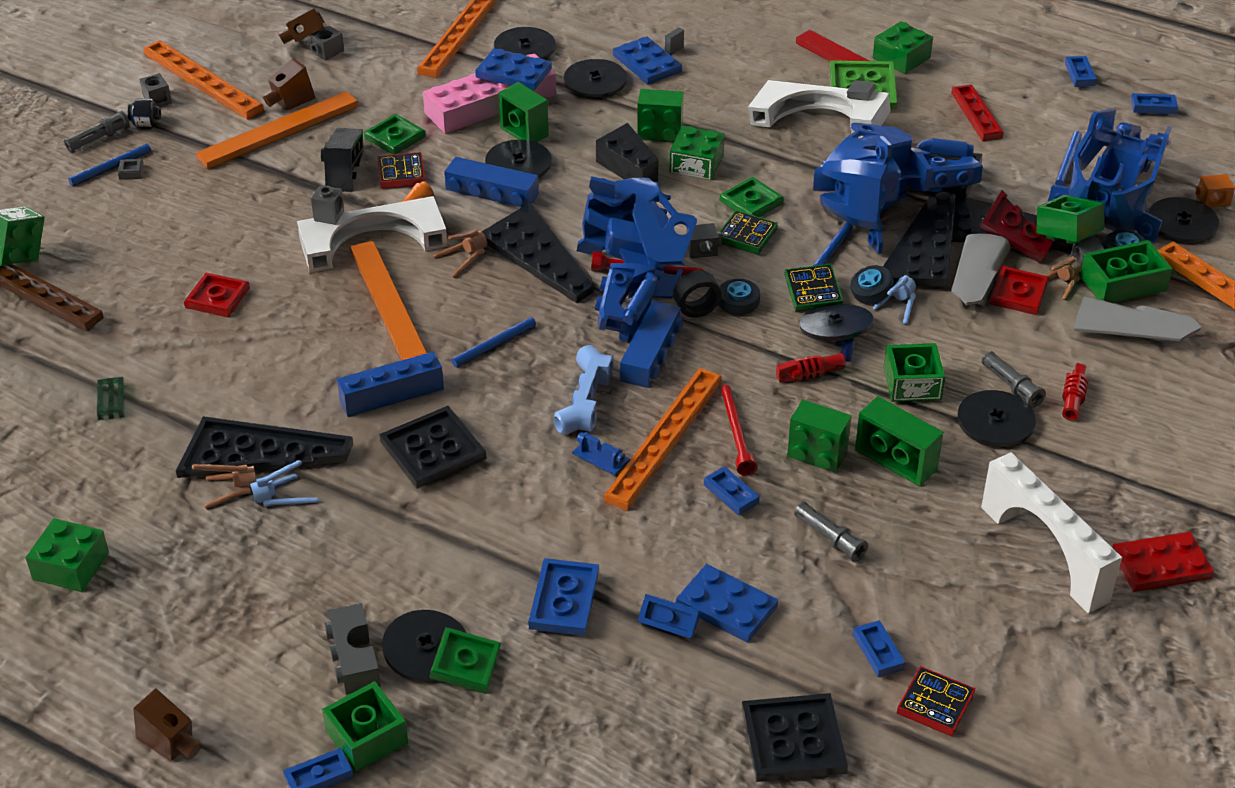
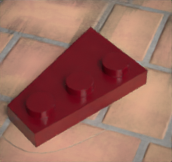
M1001 190L979 228L992 235L1006 238L1013 248L1041 263L1053 241L1046 238V235L1038 234L1037 225L1034 222H1029L1021 213L1023 210L1017 204L1014 206L1006 198L1008 195Z

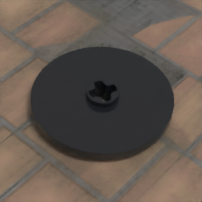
M516 27L499 34L494 41V48L512 53H521L525 56L535 53L539 58L545 60L555 51V39L549 32L540 28Z
M587 59L576 62L568 67L564 73L565 86L571 92L590 98L613 95L622 90L627 82V74L623 67L615 62L604 59Z
M518 139L505 141L492 147L486 154L485 163L535 174L539 178L550 169L552 158L549 150L540 143Z
M1184 197L1164 198L1155 202L1149 209V214L1162 220L1158 234L1173 241L1182 243L1203 242L1212 238L1219 227L1217 214L1209 206L1194 199Z
M833 304L818 307L805 313L799 321L800 330L804 335L823 341H840L858 337L868 332L874 323L873 315L869 310L850 304Z
M984 390L967 396L961 402L957 414L959 426L966 435L979 443L993 447H1010L1026 441L1033 434L1036 424L1035 413L1026 401L1014 394L1000 390Z
M435 610L410 611L394 619L385 630L382 640L383 656L391 669L406 679L426 683L437 682L438 680L429 677L445 627L467 632L456 619L445 613Z

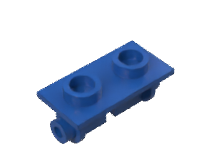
M581 432L578 435L577 442H579V446L572 452L573 455L614 476L630 461V458L625 456L622 449H617L605 442L600 444V440L591 436L588 432Z

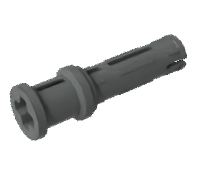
M119 110L116 115L102 118L99 124L68 139H64V145L69 152H73V150L105 135L110 137L114 135V132L122 128H129V120L126 114Z
M993 351L987 352L982 357V364L1011 387L1012 393L1016 396H1021L1031 408H1035L1043 402L1046 396L1045 389L1034 385L1029 376L1016 372Z
M801 502L796 507L797 511L794 512V515L797 518L803 520L810 527L830 540V544L834 549L845 552L852 562L859 561L866 554L869 546L868 542L864 539L859 540L851 534L849 528L837 526L806 502Z

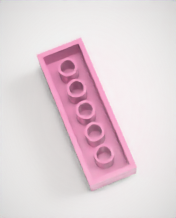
M535 53L526 55L529 57L539 58ZM552 69L534 91L544 98L557 95L556 73ZM475 73L467 77L452 80L449 83L423 91L424 112L446 134L500 115L499 92L510 87V85L476 78Z

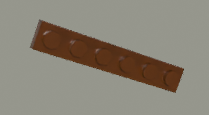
M14 264L0 266V286L73 325L87 331L104 319L102 310Z

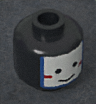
M134 99L132 104L128 105V119L135 126H155L157 119H161V107L157 106L154 99Z

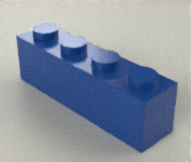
M455 157L444 171L445 188L453 192L523 207L528 203L532 204L539 194L538 175L460 157Z
M652 301L620 362L621 382L649 388L652 380L657 379L660 364L666 362L668 349L674 346L676 333L682 330L684 319L680 317L681 307Z
M434 351L337 378L339 400L347 417L444 390L442 366Z

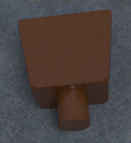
M314 8L286 23L288 28L278 33L283 44L293 39L295 42H300L311 34L327 27L318 9ZM299 25H302L304 28L301 33H298L296 29Z
M292 58L269 77L268 82L271 91L263 96L265 103L269 107L278 103L285 110L293 109L316 98L306 67L295 58Z
M155 688L133 708L136 739L167 760H174L180 753L192 759L200 751L201 744L192 736L191 719L158 689Z

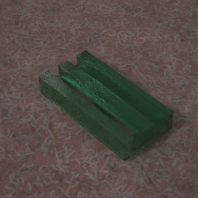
M115 377L97 380L98 420H104V416L114 419L116 414L119 415V418L125 417L124 378ZM115 384H118V407H114ZM104 385H108V408L104 409Z

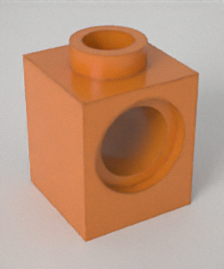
M1228 174L1201 176L1195 191L1196 197L1209 207L1230 206L1235 186Z

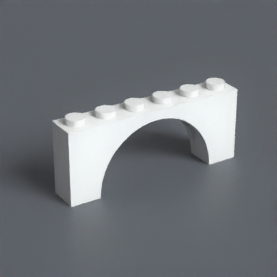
M768 80L748 106L750 125L771 127L776 121L788 114L806 109L824 108L846 114L850 117V125L851 123L882 126L891 112L889 93L874 91L868 100L847 98V88Z
M434 196L344 212L336 225L314 221V218L297 221L299 239L309 273L333 269L332 259L337 248L347 239L368 231L391 230L407 234L417 240L425 251L448 247L446 227Z
M1012 452L989 462L981 508L997 524H1001L1019 515L1021 508L1037 515L1052 531L1064 552L1071 579L1070 596L1088 614L1109 604L1122 557Z

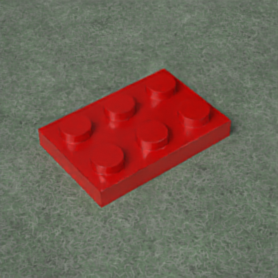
M1191 531L1116 543L1112 547L1122 557L1120 568L1133 592L1212 579L1214 570Z

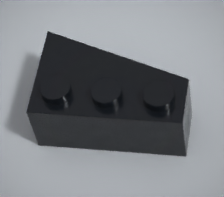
M629 123L596 140V162L622 179L642 177L658 182L659 160Z
M337 128L333 135H330V139L326 142L324 148L321 149V162H324L325 186L342 189V192L353 191L352 179L357 177V172L353 171L355 166H360L364 151L363 129Z

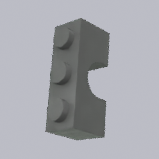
M362 603L328 610L329 622L324 623L327 640L333 639L334 644L329 645L332 661H338L339 666L334 667L337 683L344 684L346 694H351L374 681L381 687L373 646L355 648L359 645L370 643Z

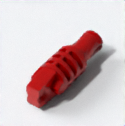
M842 353L827 357L814 355L813 357H803L799 360L794 359L776 366V378L781 383L802 381V379L807 380L809 377L811 379L816 378V376L822 377L825 372L845 369V357Z
M1076 363L1073 372L1066 374L1062 394L1063 401L1065 402L1062 415L1067 420H1076L1079 416L1080 405L1085 402L1089 379L1085 376L1086 365Z

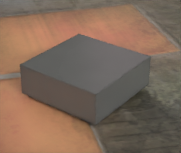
M678 27L665 35V51L668 54L672 55L684 48L683 29Z
M854 80L847 90V98L868 100L875 90V82Z
M143 159L120 160L119 180L141 179L144 168Z

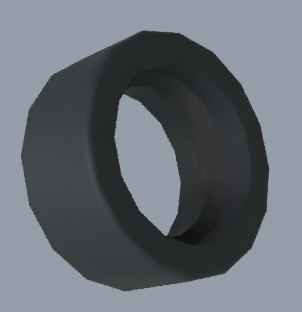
M698 270L686 274L676 283L673 289V298L678 307H681L682 314L687 317L697 318L707 315L718 306L722 298V291L712 274L707 271ZM709 287L707 293L700 299L691 302L685 301L687 296L697 288Z

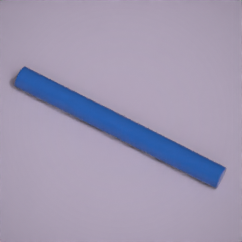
M1075 131L1072 135L1055 185L1064 186L1073 161V154L1082 136L1079 131Z
M144 144L68 178L71 186H74L119 166L120 160L135 159L149 153L151 148L149 144Z
M846 222L813 266L823 265L828 262L853 229L852 224Z
M530 317L451 359L453 366L458 367L536 326V321L533 317Z

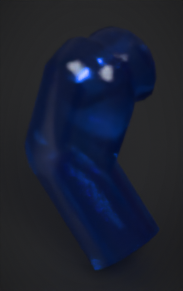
M855 339L836 341V345H842L840 353L844 355L845 361L850 362L855 348Z

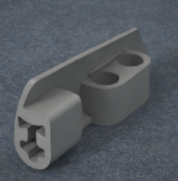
M992 234L967 235L951 293L959 297L966 305L978 304L985 306L995 286L998 271L1011 248L1009 241L1002 236Z
M1084 296L1073 330L1143 337L1168 343L1181 341L1189 335L1200 331L1201 327L1192 317L1148 306H1138L1134 309Z

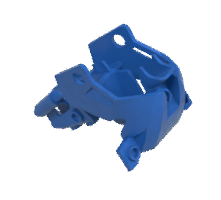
M1115 109L1095 111L1091 115L1086 134L1073 154L1074 167L1070 187L1052 185L1048 201L1062 195H1070L1105 203L1104 228L1113 231H1137L1145 240L1155 243L1162 220L1145 212L1146 198L1152 192L1165 149L1171 143L1169 136L1172 127L1167 126L1164 134H1150L1146 140H1143L1140 135L1142 131L1140 126L1122 122L1117 126L1116 131L1113 130L1116 115ZM1106 146L1107 148L1102 153V156L1098 157L1096 166L1091 173V178L1085 180L1081 171ZM1154 161L1155 165L1151 178L1137 185L1140 175L1143 172L1147 173Z
M851 123V129L855 132L846 137L834 149L826 161H822V166L815 169L813 191L830 192L820 195L822 205L834 215L850 224L869 228L868 243L877 254H882L883 239L880 212L906 197L907 184L919 191L940 192L942 188L970 186L981 182L983 165L973 158L974 146L967 144V142L932 138L931 140H923L916 148H912V137L896 127ZM930 152L936 154L961 156V159L945 160L942 157H933L930 160Z
M591 176L589 188L592 192L587 197L582 222L584 238L578 241L576 251L593 255V251L602 252V250H606L609 255L624 261V263H612L608 277H602L600 291H604L603 297H597L595 310L599 311V329L620 332L619 339L627 342L637 332L651 305L652 298H673V289L680 280L683 270L677 269V274L670 276L664 273L663 268L667 265L685 266L683 259L696 227L697 219L693 215L678 213L668 201L671 199V196L662 193L658 183L653 182L650 178L641 177L610 181L605 178ZM656 202H660L665 209L660 208ZM667 211H668V212L670 213V215H671L670 219H669L668 216L666 215V214H667ZM678 224H683L688 228V233L679 235L675 232L674 227ZM626 298H632L629 304L627 305L626 309H624L622 307V304L624 303Z

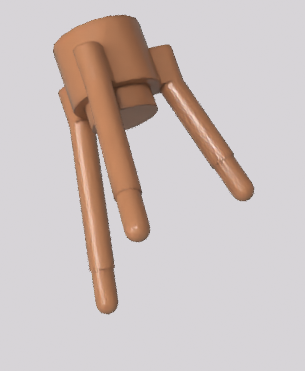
M475 229L471 232L449 236V240L465 239L462 243L433 255L434 258H438L461 248H464L468 253H474L452 273L453 278L460 274L478 256L485 253L484 248L487 247V239L481 231Z
M1071 256L1051 268L1052 271L1045 275L1049 276L1050 279L1058 274L1062 280H1071L1062 297L1063 300L1068 298L1075 284L1081 279L1078 274L1081 272L1082 265L1078 259Z
M192 465L194 470L232 472L229 474L206 476V480L233 479L234 487H240L239 490L204 505L205 509L237 496L250 494V484L256 482L254 466Z

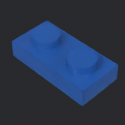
M1068 56L1065 58V66L1074 87L1085 88L1096 85L1097 79L1087 56Z
M1132 93L1131 105L1133 113L1177 114L1178 104L1175 95Z
M725 466L704 478V486L738 516L759 504L760 496Z
M645 594L638 622L681 636L694 638L701 610L651 594Z
M880 620L854 627L853 636L878 678L905 669L906 662Z
M341 748L283 770L284 778L289 788H328L353 778L352 769Z

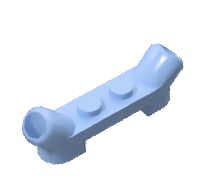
M592 345L582 347L577 353V364L585 374L581 373L579 391H574L573 405L555 412L554 425L562 435H568L577 430L592 432L596 422V401H593L597 386L598 384L608 386L611 379L614 357L600 354Z

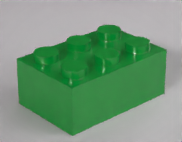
M1146 240L1085 253L1080 277L1097 299L1115 303L1167 291L1172 267L1152 243Z
M877 396L859 412L855 451L920 487L938 470L944 432Z

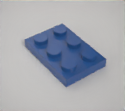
M648 36L613 48V56L647 85L682 72V64Z
M493 48L477 67L475 75L476 78L510 86L519 82L535 91L552 69V62L542 58L525 56L521 53H512L503 49Z
M544 558L528 621L529 629L585 636L599 575V564Z
M707 563L676 598V603L701 610L700 619L749 643L778 607L777 598Z

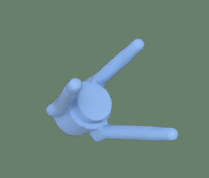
M907 275L899 278L896 284L887 292L889 296L877 302L873 306V310H877L892 296L897 300L907 299L908 302L903 319V324L906 325L910 317L913 301L916 298L914 293L916 284L914 280Z
M300 460L266 477L256 479L257 482L250 484L256 504L263 502L264 508L272 505L318 503L319 498H271L276 496L274 487L294 480L298 476L297 474H292L275 481L272 480L302 464Z

